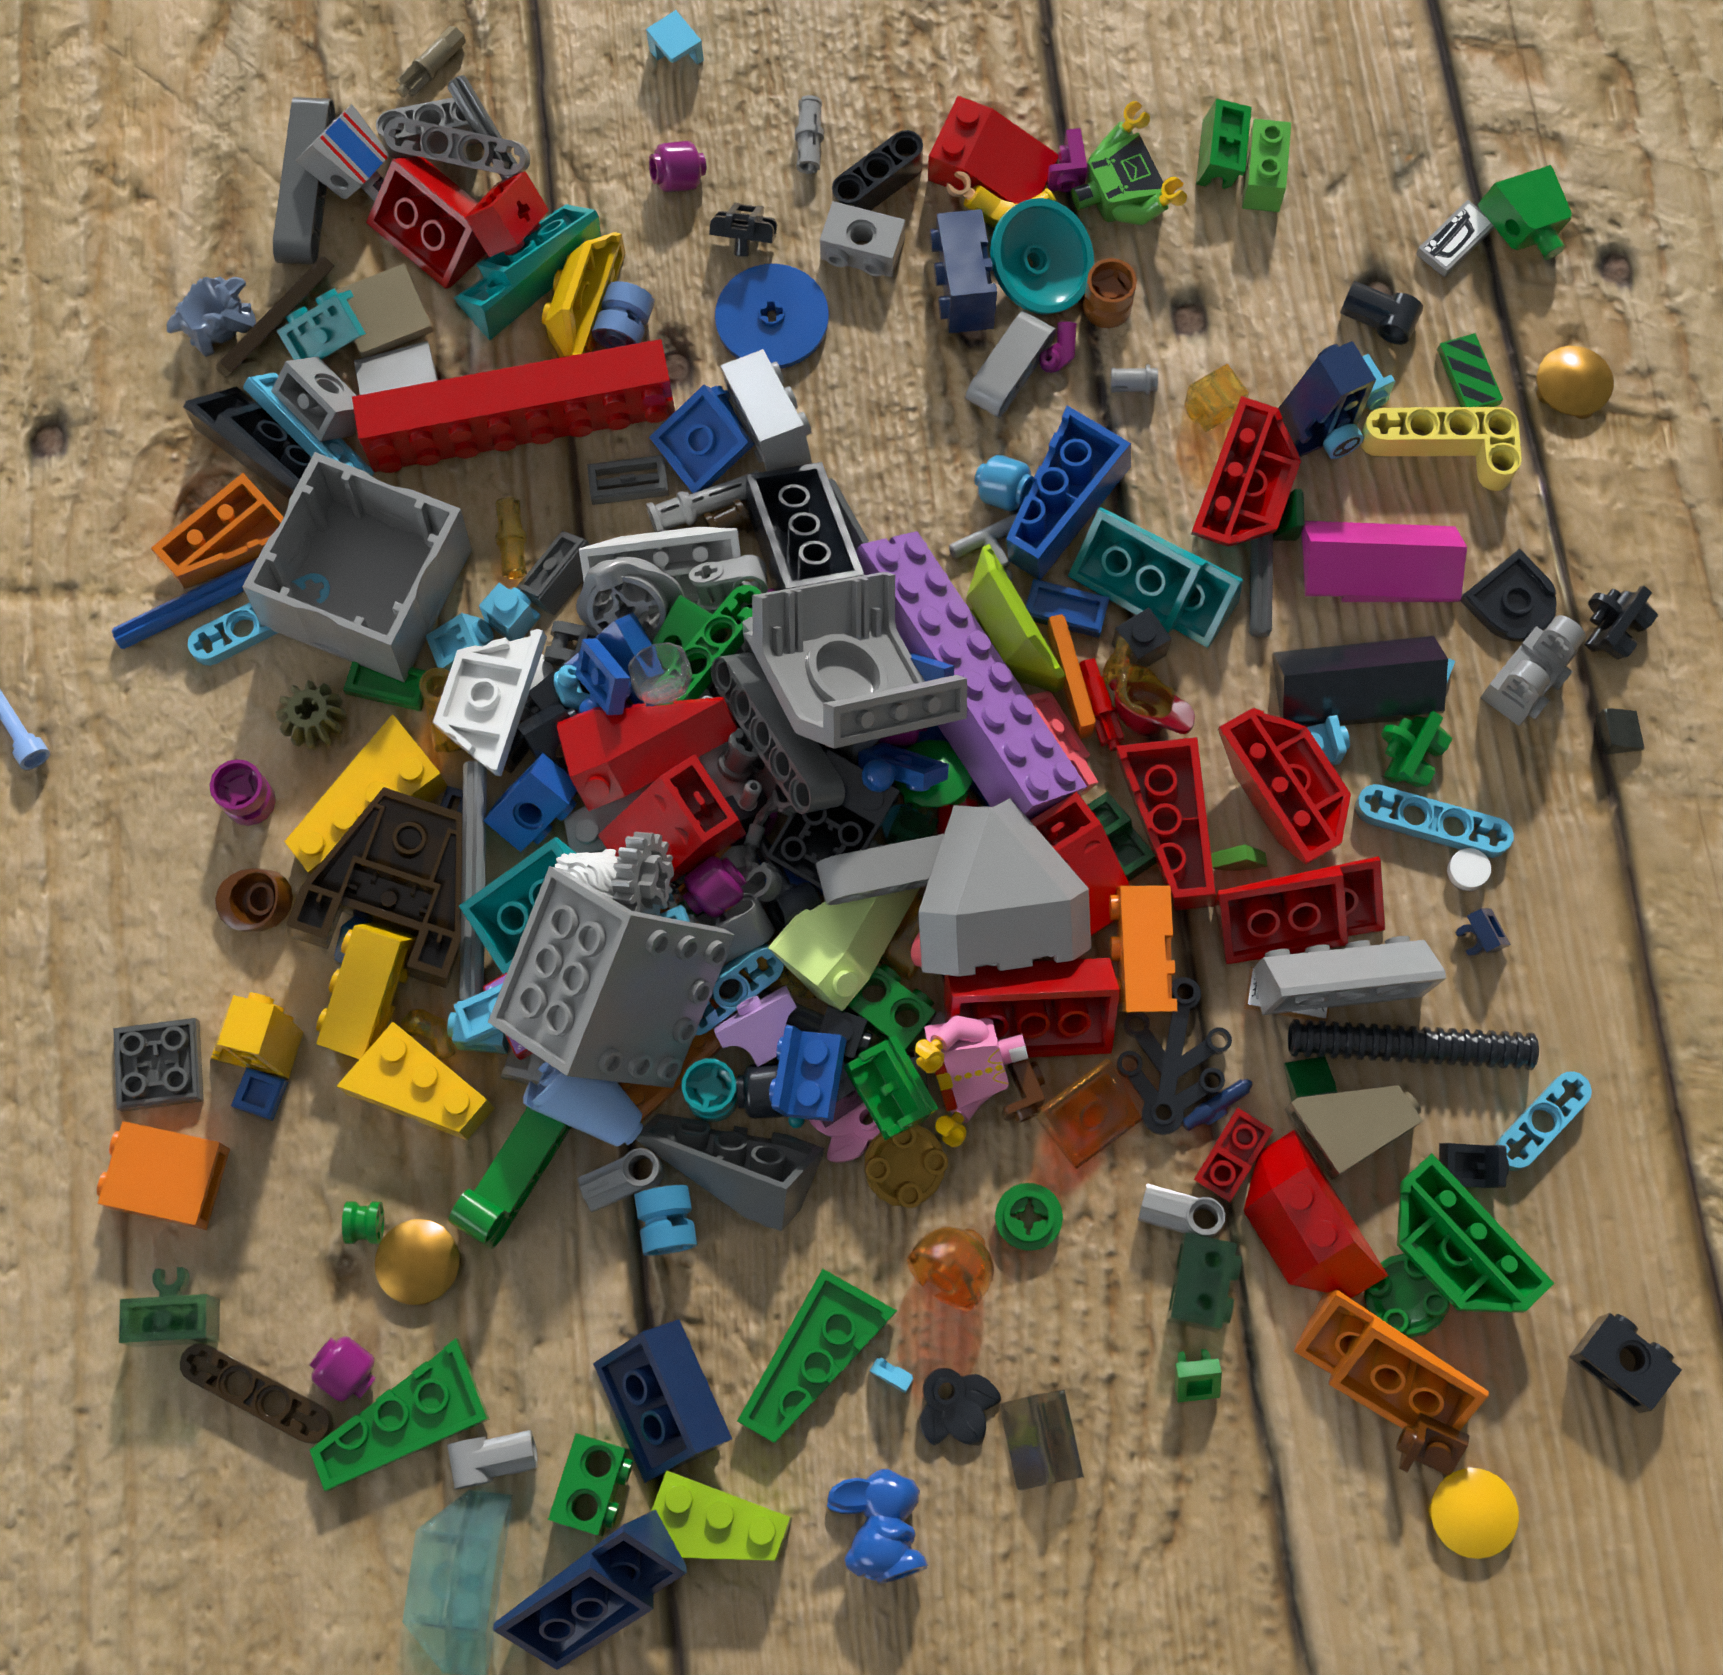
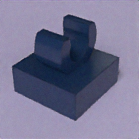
M1480 908L1467 915L1471 924L1462 925L1455 932L1458 937L1465 936L1470 932L1475 934L1477 938L1476 945L1466 950L1469 956L1479 955L1484 951L1486 953L1498 952L1511 945L1494 912L1489 908Z

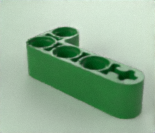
M527 1106L475 1191L467 1189L460 1196L449 1215V1223L490 1249H494L508 1231L572 1127L536 1112Z

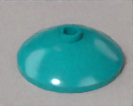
M1044 198L1025 200L1010 208L1000 218L993 232L990 247L993 272L1001 289L1016 305L1036 314H1054L1070 308L1085 294L1088 272L1094 265L1093 247L1083 223L1066 206ZM1027 257L1031 258L1033 267H1030Z

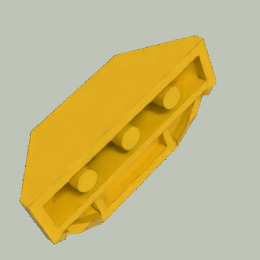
M610 233L582 243L567 256L563 270L558 269L553 282V291L555 293L552 302H547L544 306L542 324L546 326L549 340L560 358L593 352L596 343L592 337L593 327L598 313L603 310L602 301L607 287L610 283L617 281L626 254L623 237L620 233Z

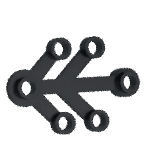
M1180 977L1172 982V999H1177L1178 1011H1172L1165 1051L1150 1031V1021L1145 1013L1130 1012L1125 1018L1123 1025L1126 1034L1136 1039L1161 1075L1157 1091L1142 1072V1059L1138 1053L1125 1051L1116 1062L1118 1073L1128 1078L1144 1102L1141 1113L1144 1125L1148 1130L1157 1135H1169L1175 1132L1183 1122L1185 1109L1206 1095L1217 1094L1225 1084L1224 1074L1219 1069L1207 1068L1201 1073L1197 1083L1175 1095L1178 1078L1214 1054L1221 1055L1225 1053L1232 1043L1231 1034L1226 1029L1217 1027L1208 1033L1205 1041L1182 1055L1189 1012L1197 1006L1201 998L1199 985L1187 977ZM1180 987L1189 988L1192 992V997L1186 1000L1180 998L1177 994V989ZM1133 1018L1141 1019L1144 1023V1029L1141 1031L1131 1029L1129 1021ZM1213 1035L1223 1036L1226 1045L1222 1048L1215 1047L1211 1042V1037ZM1125 1058L1134 1059L1137 1068L1134 1071L1125 1070L1122 1066V1060ZM1206 1075L1216 1076L1219 1081L1218 1087H1208L1204 1082V1077ZM1160 1106L1167 1107L1170 1110L1171 1117L1168 1120L1159 1119L1156 1116V1108Z

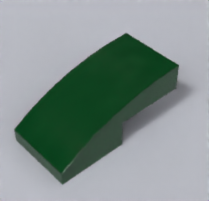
M1108 791L1087 805L1101 822L1128 882L1157 863L1154 852L1133 829L1131 818Z

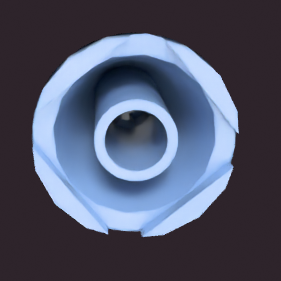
M544 1061L538 1068L543 1073L539 1083L536 1085L530 1081L524 1093L523 1103L530 1109L616 1147L624 1142L627 1145L632 1143L643 1128V1124L640 1122L642 1112L615 1081L566 1076Z

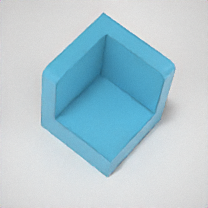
M677 10L646 28L649 51L657 61L666 56L671 63H674L687 54L697 65L704 61L701 39Z

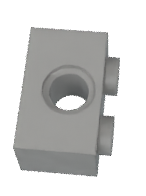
M832 201L820 237V257L836 267L849 266L861 269L872 276L884 275L893 278L905 240V219ZM861 240L869 242L865 245L855 244V242Z
M319 357L285 362L271 392L320 442L353 436L357 427L352 396L357 395Z

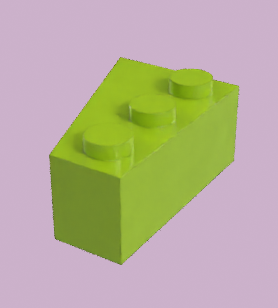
M667 1470L651 1510L656 1509L682 1558L776 1561L792 1517Z

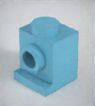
M500 582L479 605L484 620L488 625L509 641L523 638L541 617L540 613L530 607L531 601L522 591L515 587L508 589Z

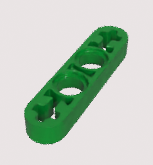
M742 585L729 594L656 682L651 695L655 705L672 704L674 702L673 699H668L667 701L665 699L668 693L671 695L678 693L679 697L675 701L699 698L712 682L711 666L714 659L721 656L734 655L744 643L742 622L752 617V608L744 607L741 609L740 606L744 602L746 604L752 603V595L761 594L757 587ZM738 619L741 622L739 625L736 623ZM722 628L733 630L732 636L728 641L724 643L712 641L714 634ZM698 658L707 660V666L702 672L698 674L687 672L688 666L693 660ZM683 677V679L689 684V686H687L684 681L680 683L679 678Z

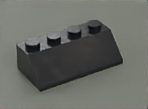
M822 462L746 474V510L774 591L864 575Z

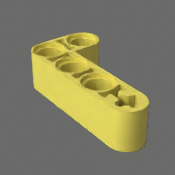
M1503 407L1378 408L1369 414L1361 431L1364 440L1360 446L1364 452L1372 456H1476L1478 480L1483 487L1492 491H1499L1508 487L1521 465L1522 457L1518 419L1511 410ZM1413 428L1420 429V430H1422L1426 435H1424V436L1417 435L1416 433L1413 432L1412 429H1413ZM1450 428L1459 429L1464 435H1457ZM1489 428H1496L1503 435H1496ZM1492 463L1501 464L1506 471L1496 469Z

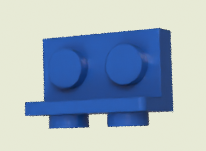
M786 1025L784 1035L780 1037L777 1043L776 1055L779 1061L777 1075L772 1080L769 1089L772 1109L785 1117L833 1122L847 1039L838 1034L805 1032L795 1026Z

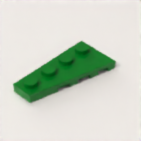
M455 1338L428 1362L425 1361L413 1370L412 1374L392 1389H388L375 1399L376 1401L358 1415H354L309 1450L324 1491L333 1490L490 1420L459 1339Z

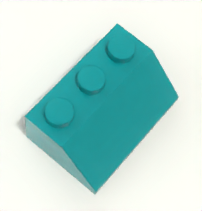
M557 837L551 839L459 905V908L502 974L507 973L549 866L555 867V864L558 863L556 858L562 857L561 855L564 853L567 855L570 853L576 854L574 850Z

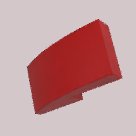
M1237 1107L1194 1180L1228 1202H1231L1274 1129Z

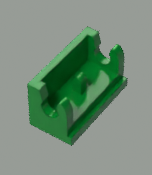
M1216 98L1202 121L1196 185L1206 187L1213 178L1221 177L1223 178L1222 189H1226L1233 185L1239 175H1244L1252 107Z
M896 1035L858 1054L859 1058L844 1066L845 1071L885 1141L922 1123L938 1109Z

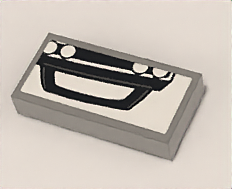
M1467 200L1418 248L1416 255L1445 278L1494 229V226L1478 207Z

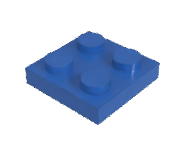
M706 385L701 386L649 436L692 493L709 488L755 445L714 391Z

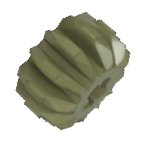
M308 680L305 689L302 691L298 686L292 685L291 691L294 695L291 698L280 696V702L285 708L276 711V718L279 722H282L279 728L281 733L285 737L291 736V742L298 747L306 741L309 749L315 750L320 739L326 745H331L332 741L329 734L331 732L342 734L343 728L338 722L347 719L345 710L340 708L343 700L339 694H331L330 686L325 683L316 688L314 682Z

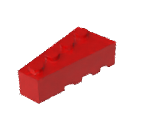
M1198 737L1116 746L1118 763L1150 847L1155 854L1164 884L1171 888V902L1174 910L1216 906Z

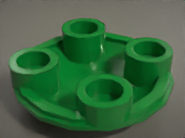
M925 740L905 749L949 764L948 780L933 785L926 791L910 790L906 787L905 783L894 780L896 788L901 792L903 801L908 807L913 809L921 807L938 808L950 804L958 805L966 800L968 789L973 779L949 742Z
M1404 1253L1390 1256L1382 1261L1381 1265L1387 1272L1388 1277L1365 1290L1364 1298L1367 1310L1409 1338L1426 1335L1439 1326L1449 1311L1450 1302Z

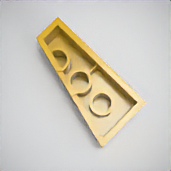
M393 714L284 841L310 875L383 787L427 802L432 801L446 790L447 784L441 773Z

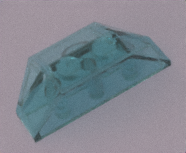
M468 1490L416 1530L402 1622L442 1673L488 1675L494 1635L493 1625L496 1621L513 1495Z

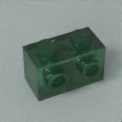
M1187 1232L1181 1237L1166 1317L1167 1322L1212 1332L1221 1330L1223 1323H1230L1234 1307V1298L1228 1297L1230 1280L1237 1282L1242 1261L1241 1256L1235 1255L1237 1243Z

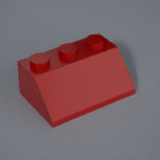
M412 156L392 159L366 223L445 289L451 288L486 254V251L465 219L466 215L479 202L423 157Z

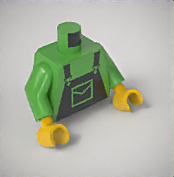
M1132 101L1127 104L1123 112L1126 121L1124 123L1119 122L1089 157L1086 184L1071 190L1073 202L1078 210L1096 204L1103 219L1107 222L1119 221L1122 223L1144 225L1166 211L1169 203L1181 206L1187 200V194L1183 190L1174 193L1184 183L1177 177H1170L1163 182L1139 132L1136 134L1132 132L1134 128H1145L1150 122V115L1146 112H1143L1139 118L1134 120L1136 112L1142 107L1139 102Z

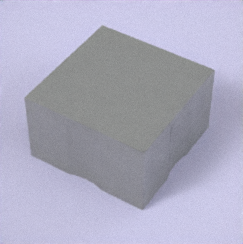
M315 452L289 499V505L282 522L268 538L242 587L261 626H267L275 632L348 661H355L361 666L405 683L409 669L413 667L427 640L426 635L431 632L472 550L460 508L408 488H400L383 483L365 471ZM310 573L320 574L329 581L330 594L320 604L316 599L321 597L319 591L324 588L322 582L314 583L312 579L305 582L306 588L302 590L292 581Z

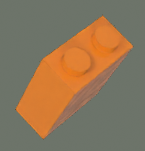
M122 1121L120 1130L113 1134L110 1141L109 1153L112 1157L108 1170L102 1173L97 1184V1196H99L97 1204L111 1210L207 1231L230 1148L217 1141Z

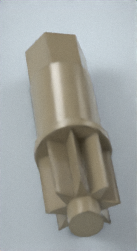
M449 26L419 58L413 60L407 70L396 80L400 84L396 89L397 93L401 97H405L407 94L411 97L415 96L466 43L464 34L457 27Z

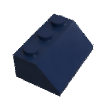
M680 1319L641 1332L593 1363L644 1483L664 1475L666 1470L672 1471L732 1440Z

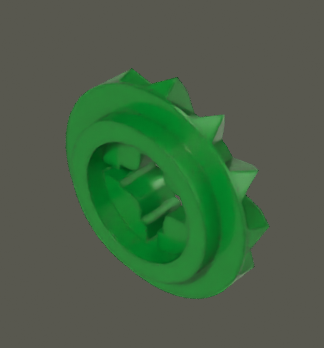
M1021 1183L1011 1187L1001 1196L995 1211V1221L998 1233L1009 1246L1028 1252L1044 1249L1055 1240L1062 1227L1063 1213L1057 1197L1049 1189L1036 1183ZM1028 1200H1031L1033 1213L1047 1218V1220L1034 1222L1029 1235H1026L1024 1222L1010 1217V1215L1023 1213Z

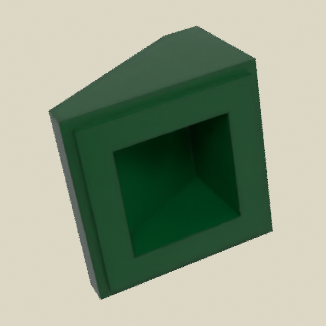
M1295 489L1290 492L1277 531L1273 533V541H1297L1305 525L1304 492H1302V489Z
M1325 1056L1323 1058L1317 1057L1284 1063L1291 1101L1300 1097L1338 1093Z

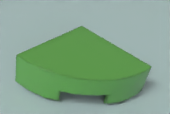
M1245 844L1211 854L1212 867L1217 870L1238 871L1267 867L1266 853Z

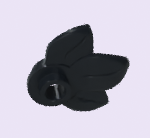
M950 1368L935 1369L927 1375L922 1387L926 1404L919 1416L921 1431L933 1446L943 1441L949 1433L964 1444L979 1446L982 1444L986 1434V1418L983 1411L997 1405L1001 1401L1000 1393L987 1378L979 1374L961 1376ZM944 1383H950L952 1387L951 1394L946 1398H940L938 1394L939 1387Z

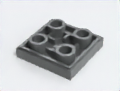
M197 1018L113 1028L117 1110L124 1112L204 1101L200 1021Z

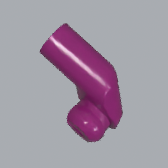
M1058 322L1057 342L1040 354L1039 362L1042 370L1049 373L1058 372L1074 359L1076 323Z

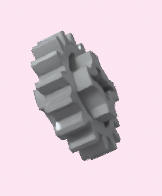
M634 832L633 837L627 836L625 838L626 848L619 847V857L617 858V863L613 865L617 872L616 878L611 881L614 892L613 900L631 911L660 916V909L667 908V900L669 899V894L672 893V888L669 884L670 879L674 876L672 855H666L669 844L668 842H662V835Z

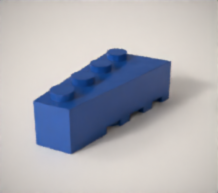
M1067 405L1057 433L1054 432L1049 443V450L1042 466L1039 465L1034 476L1031 490L1028 496H1025L1006 538L1008 561L1036 579L1041 580L1131 468V443Z

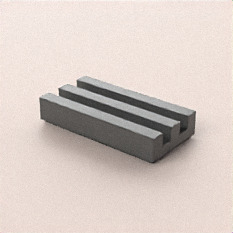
M663 455L587 464L592 505L669 496L665 458ZM658 469L656 473L620 475V477L597 480V476Z

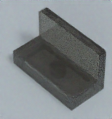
M1065 1390L1035 1394L1000 1404V1412L1016 1487L1019 1491L1084 1477Z

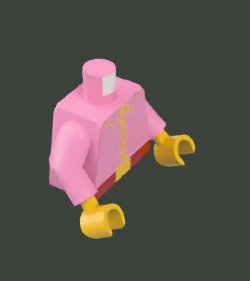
M954 1016L947 1023L925 1026L927 1040L922 1039L916 1043L915 1051L920 1056L917 1058L916 1064L927 1073H936L947 1112L951 1111L953 1114L951 1117L947 1115L941 1116L937 1119L935 1126L937 1132L943 1135L942 1141L951 1147H958L966 1137V1128L962 1125V1122L968 1123L983 1103L995 1093L1003 1091L1009 1086L1005 1065L1029 1059L1023 1035L1020 1034L998 1040L993 1020L989 1018L972 1019Z

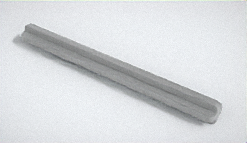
M467 761L463 765L461 904L485 887L486 823L483 820L486 817L487 768L479 761ZM461 911L459 999L463 1001L484 992V944Z

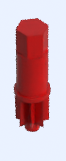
M1095 658L1083 660L1079 663L1095 717V730L1101 747L1108 745L1111 752L1116 751V746H1120L1119 741L1124 740L1117 710L1113 707L1104 678L1100 674Z

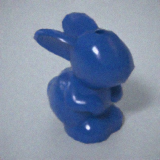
M881 1469L874 1472L867 1479L852 1478L843 1480L829 1491L827 1508L830 1511L840 1514L864 1513L867 1518L863 1526L856 1533L851 1549L844 1558L846 1568L858 1577L864 1576L870 1580L877 1581L878 1584H883L917 1574L927 1569L926 1558L920 1551L911 1547L915 1538V1530L912 1526L905 1523L907 1517L919 1503L920 1490L913 1479L901 1476L890 1469Z

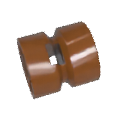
M1103 259L1094 264L1088 272L1083 309L1085 316L1092 324L1100 328L1110 329L1119 327L1129 318L1136 290L1137 277L1135 271L1128 263L1121 259Z

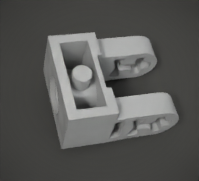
M1562 615L1556 616L1544 631L1536 626L1492 680L1480 698L1518 726L1528 715L1536 719L1550 701L1544 694L1551 686L1559 690L1573 672L1567 666L1586 639L1585 631L1574 620Z

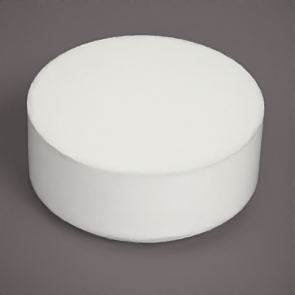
M1474 848L1459 850L1450 859L1447 866V874L1451 883L1465 891H1473L1480 888L1488 880L1491 873V864L1487 856Z

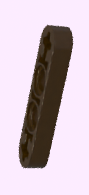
M203 1343L193 1344L182 1353L180 1359L182 1375L201 1388L299 1441L315 1444L331 1434L334 1426L331 1412L312 1399L213 1346ZM207 1352L206 1361L209 1364L220 1369L223 1368L224 1361L228 1362V1365L219 1373L218 1378L214 1374L202 1370L196 1375L197 1366L192 1363L195 1356L203 1357ZM243 1371L249 1378V1387L244 1394L233 1396L227 1388L228 1379L233 1373ZM217 1378L216 1386H213L212 1382ZM273 1391L282 1392L286 1398V1407L277 1416H270L264 1409L265 1398ZM298 1400L302 1402V1405L296 1411L312 1417L316 1412L319 1413L317 1421L322 1424L319 1432L310 1431L306 1435L307 1426L299 1420L291 1418L295 1412ZM291 1418L290 1426H287L285 1422Z

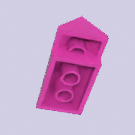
M1305 521L1302 530L1305 596H1341L1342 602H1460L1467 546L1456 526Z

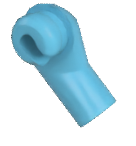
M564 665L555 673L553 684L561 703L566 708H573L579 712L580 704L583 700L590 697V694L582 691L579 679L575 675L576 667Z

